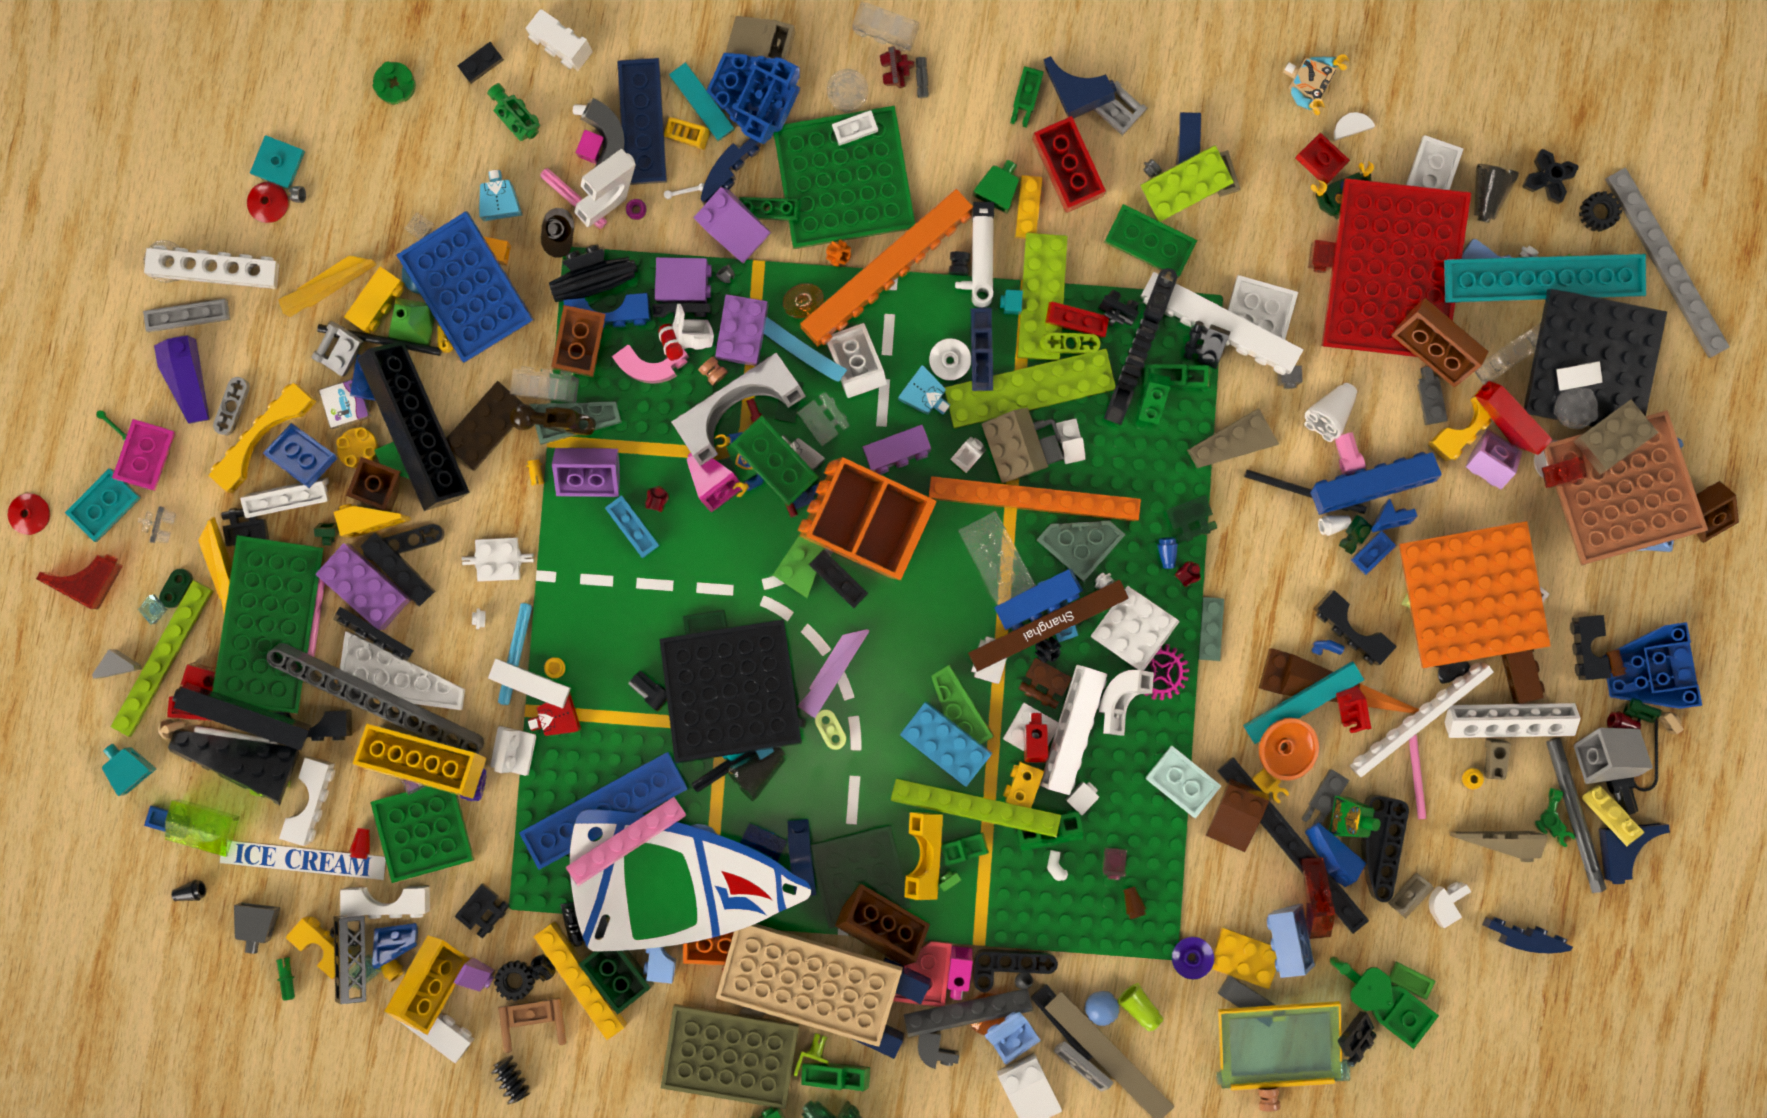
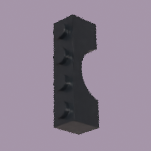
M1330 590L1313 608L1317 612V618L1333 626L1331 630L1339 637L1344 636L1348 640V646L1354 651L1359 650L1364 654L1362 658L1368 664L1381 665L1397 646L1382 632L1364 636L1354 631L1348 621L1350 604L1335 590Z
M352 710L325 711L320 722L310 728L307 737H311V741H324V737H332L333 741L345 740V736L352 735ZM274 712L292 718L288 712Z

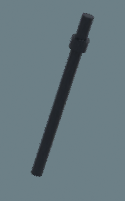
M319 324L317 332L326 334L328 330L327 325ZM348 330L366 342L387 345L403 341ZM335 334L334 337L339 338L340 336L338 334ZM404 341L407 350L441 356L442 351L439 347Z
M1248 469L1245 471V478L1312 498L1310 493L1312 489ZM1356 504L1341 510H1351L1365 514L1367 506Z

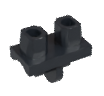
M1112 290L1108 295H1105L1098 309L1105 312L1104 316L1111 319L1108 325L1113 326L1117 322L1121 325L1125 323L1131 326L1139 313L1137 311L1139 303L1134 300H1128L1125 305L1119 302L1121 294Z

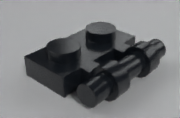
M1196 321L1190 330V339L1184 347V358L1191 359L1195 353L1199 355L1197 362L1217 369L1231 331L1212 324L1208 330L1203 329V322ZM1198 339H1204L1203 346L1197 344Z
M231 508L229 511L221 512L222 519H230L231 524L222 526L226 547L235 546L237 535L269 540L266 519L258 520L257 516L249 517L248 522L239 523V517H245L243 508Z
M482 883L454 917L470 930L476 924L481 928L477 935L483 939L487 933L492 932L495 923L506 915L505 911L510 905L503 901L497 906L494 902L499 896ZM489 909L493 914L486 921L482 916Z
M1363 1011L1357 1014L1337 1040L1344 1055L1350 1057L1347 1060V1064L1351 1067H1354L1357 1062H1361L1364 1058L1363 1054L1373 1046L1374 1039L1377 1037L1376 1033L1372 1031L1374 1026L1368 1014Z

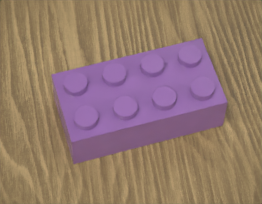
M343 543L316 573L324 583L379 630H385L411 601V598L351 544Z

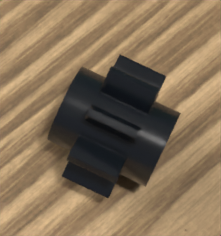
M1051 636L1049 639L1036 643L1035 649L1037 651L1035 655L1043 663H1046L1047 660L1054 662L1061 654L1059 649L1061 645Z
M544 954L536 956L529 968L532 971L531 976L535 980L541 979L543 982L551 979L556 971L552 962Z

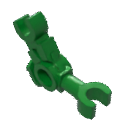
M1550 788L1548 809H1545L1541 814L1540 820L1535 821V825L1544 834L1548 833L1545 830L1547 828L1554 838L1557 836V841L1560 845L1567 847L1564 837L1569 836L1574 840L1575 835L1565 831L1567 827L1559 819L1558 812H1556L1558 802L1562 799L1563 791Z

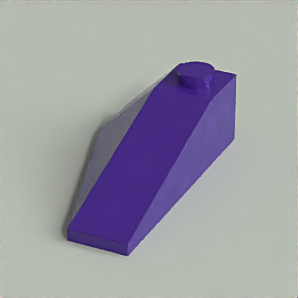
M186 335L169 338L154 345L157 366L186 421L190 424L210 420L196 339Z

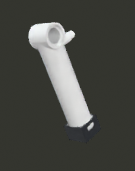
M973 202L972 281L955 283L956 289L972 290V303L977 308H987L992 303L994 202ZM980 292H984L988 295V297L986 299H980L978 298L977 294Z

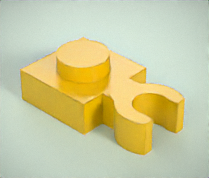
M1264 767L1251 778L1262 792L1266 794L1271 792L1272 799L1277 803H1281L1277 798L1279 792H1283L1285 796L1289 795L1286 789L1278 786L1282 781L1270 775Z

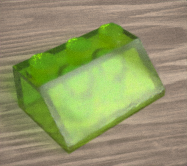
M181 799L172 800L165 820V840L227 857L240 816Z

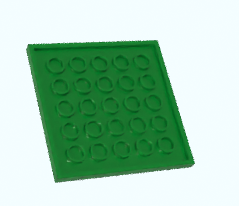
M895 106L871 109L878 132L840 146L832 124L870 110L784 124L779 132H774L784 197L801 200L799 221H789L793 249L832 243V241H846L905 231L915 225Z

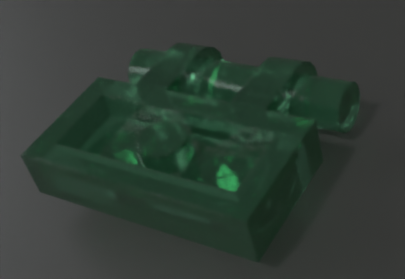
M1206 495L1165 510L1172 529L1174 530L1179 527L1182 529V533L1175 536L1178 543L1192 541L1194 537L1202 534L1204 536L1211 533L1210 531L1217 529L1215 521L1207 523L1205 518L1213 515ZM1198 520L1200 526L1190 530L1188 524Z

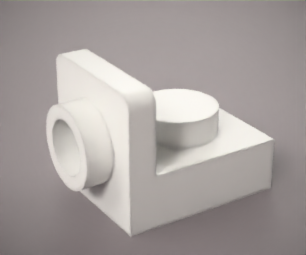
M970 437L950 460L967 473L986 449L981 441Z

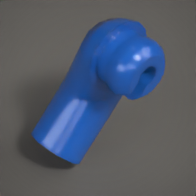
M1320 640L1312 644V653L1322 655L1323 649L1338 655L1344 652V646L1332 640Z

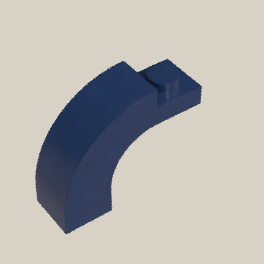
M809 820L787 821L791 873L808 882L811 887L810 896L816 895ZM793 886V887H794V893H795V895H796L797 887H796V886Z

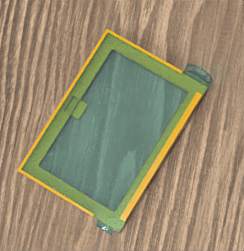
M1340 1001L1218 1009L1220 1072H1216L1217 1085H1221L1222 1089L1243 1090L1335 1084V1081H1350V1066L1347 1064V1059H1342V1049L1337 1042L1341 1036Z

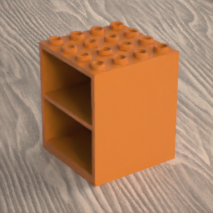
M844 457L829 462L824 472L827 474L826 479L820 481L816 489L818 496L816 500H811L807 512H809V516L807 519L802 520L798 531L801 532L799 536L888 578L901 580L937 501Z

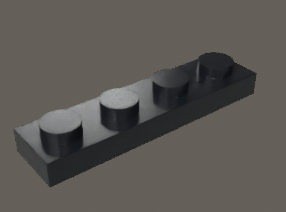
M377 531L360 546L419 607L436 592Z
M1045 983L1031 996V999L1073 1048L1089 1061L1093 1056L1045 1009L1057 996Z

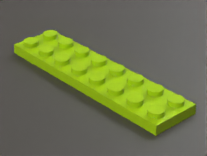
M1102 349L1094 353H1086L994 375L993 391H972V381L945 387L947 402L950 404L949 411L953 428L955 429L989 421L1013 410L1028 407L1030 411L1113 391L1116 386L1107 349Z

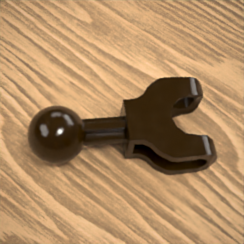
M519 404L510 413V421L518 430H529L536 424L544 425V428L576 435H591L596 426L593 417L579 414L577 411L568 408H546V413L536 412L528 404ZM581 420L588 422V426L584 430H581L579 427Z

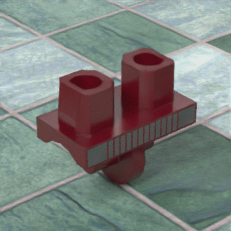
M895 46L888 47L889 52L880 55L881 65L883 67L891 66V72L882 75L883 83L886 86L904 88L906 87L904 76H910L909 69L914 68L915 63L908 60L907 54L901 55V51L896 50Z

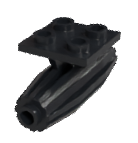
M598 244L586 247V252L580 254L578 250L567 253L566 258L562 262L571 271L549 282L555 302H562L568 299L585 298L613 289L635 277L634 273L638 272L635 261H630L629 257L604 260L605 248L604 246L599 247Z

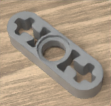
M234 377L228 382L213 423L214 430L218 434L227 436L235 430L250 389L248 381L243 378ZM240 383V385L243 386V389H239L237 391V389L234 388L235 384ZM234 394L236 396H239L240 398L237 399L235 397H231L230 395ZM229 401H235L237 404L236 410L233 412H229L226 408ZM225 413V414H227V415H229V416H233V417H232V419H231V418H227V417L223 416V414ZM226 422L229 427L228 429H223L220 427V424Z

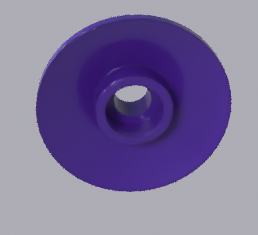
M1187 937L1179 941L1174 947L1172 964L1182 977L1192 980L1200 979L1206 976L1212 969L1214 953L1211 946L1205 940L1198 937ZM1194 953L1195 959L1190 961L1188 959L1189 954Z

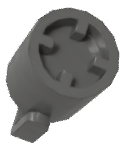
M1050 419L1034 422L1035 430L1052 424L1055 435L1039 440L1047 464L1050 465L1063 460L1064 458L1058 443L1061 441L1055 421Z

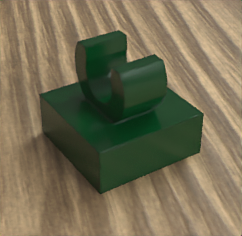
M319 523L314 528V536L322 537L323 546H331L332 542H335L336 535L339 533L337 523Z

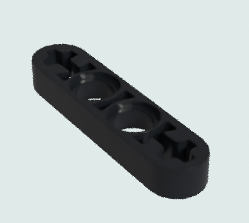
M430 524L385 537L384 539L388 544L391 540L396 539L399 542V549L396 552L402 554L439 543L443 540L445 534L441 526ZM433 528L439 531L436 539L434 537H426L427 542L424 543L425 540L421 531H424V534L432 533ZM412 534H417L420 540L417 545L413 546L409 543V537ZM364 551L365 557L369 560H372V558Z

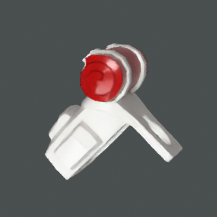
M677 304L673 325L663 324L658 330L664 353L670 361L682 357L683 349L712 347L714 338L713 330L708 320H684L685 314L681 304Z

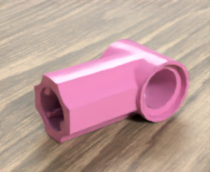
M1353 432L1343 434L1338 439H1334L1340 456L1339 465L1342 474L1349 476L1360 469H1366L1364 458L1358 452Z

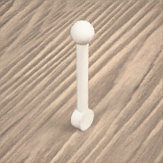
M704 183L696 187L674 192L667 190L664 192V197L671 199L675 195L697 190L702 191Z

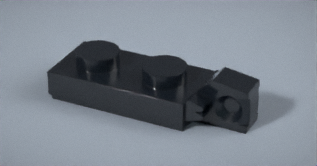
M678 303L653 304V316L665 318L668 314L673 313V317H675ZM681 304L685 314L684 317H686V313H694V317H707V313H712V306L710 304Z

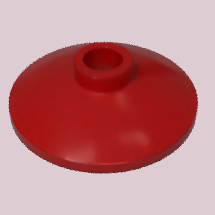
M272 182L257 184L251 189L247 197L249 213L253 218L262 223H273L280 220L287 212L289 205L285 190ZM268 198V203L263 204L262 200Z
M26 493L19 495L11 502L8 508L9 523L14 530L21 534L32 535L39 533L46 527L50 519V509L47 502L36 494ZM25 510L28 511L27 517L23 516V512Z

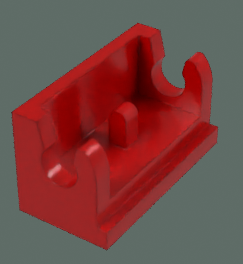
M1355 686L1336 693L1342 725L1347 727L1356 724L1357 726L1349 729L1350 733L1372 729L1367 700L1360 688Z

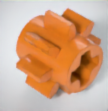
M839 240L838 244L832 241L826 249V259L836 267L839 266V263L845 265L851 258V247L847 246V243Z

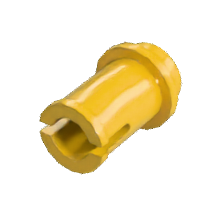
M540 459L527 461L528 465H526V468H529L531 486L537 485L536 476L538 484H544L541 469L543 463H540Z

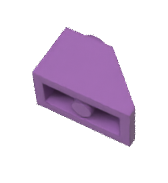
M473 957L464 964L454 983L480 992L485 987L489 988L495 978L492 976L495 970Z

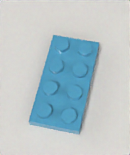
M928 702L922 705L900 734V736L965 787H967L992 755L991 751Z

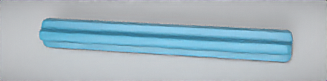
M526 603L520 604L507 663L517 667L519 666L532 605ZM501 685L498 703L509 705L513 689Z

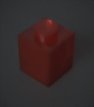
M1321 240L1312 242L1308 268L1314 269L1313 271L1316 273H1326V271H1329L1333 267L1336 243Z

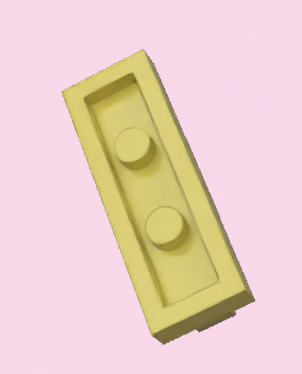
M1599 784L1583 795V801L1626 846L1643 835L1644 831Z

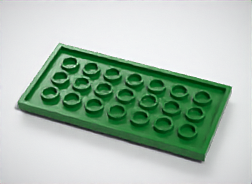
M236 536L213 692L266 710L298 714L303 681L269 665L267 654L279 643L290 645L304 653L308 652L319 581L316 573L321 568L324 548ZM276 652L277 656L283 659V656L279 652ZM295 661L298 667L303 668L300 662Z

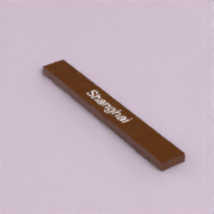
M1118 580L969 652L968 655L978 672L1129 599L1121 581Z

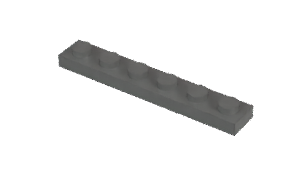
M1022 989L904 1014L908 1037L1002 1018L1012 1012L1032 1011V1004L1028 989Z

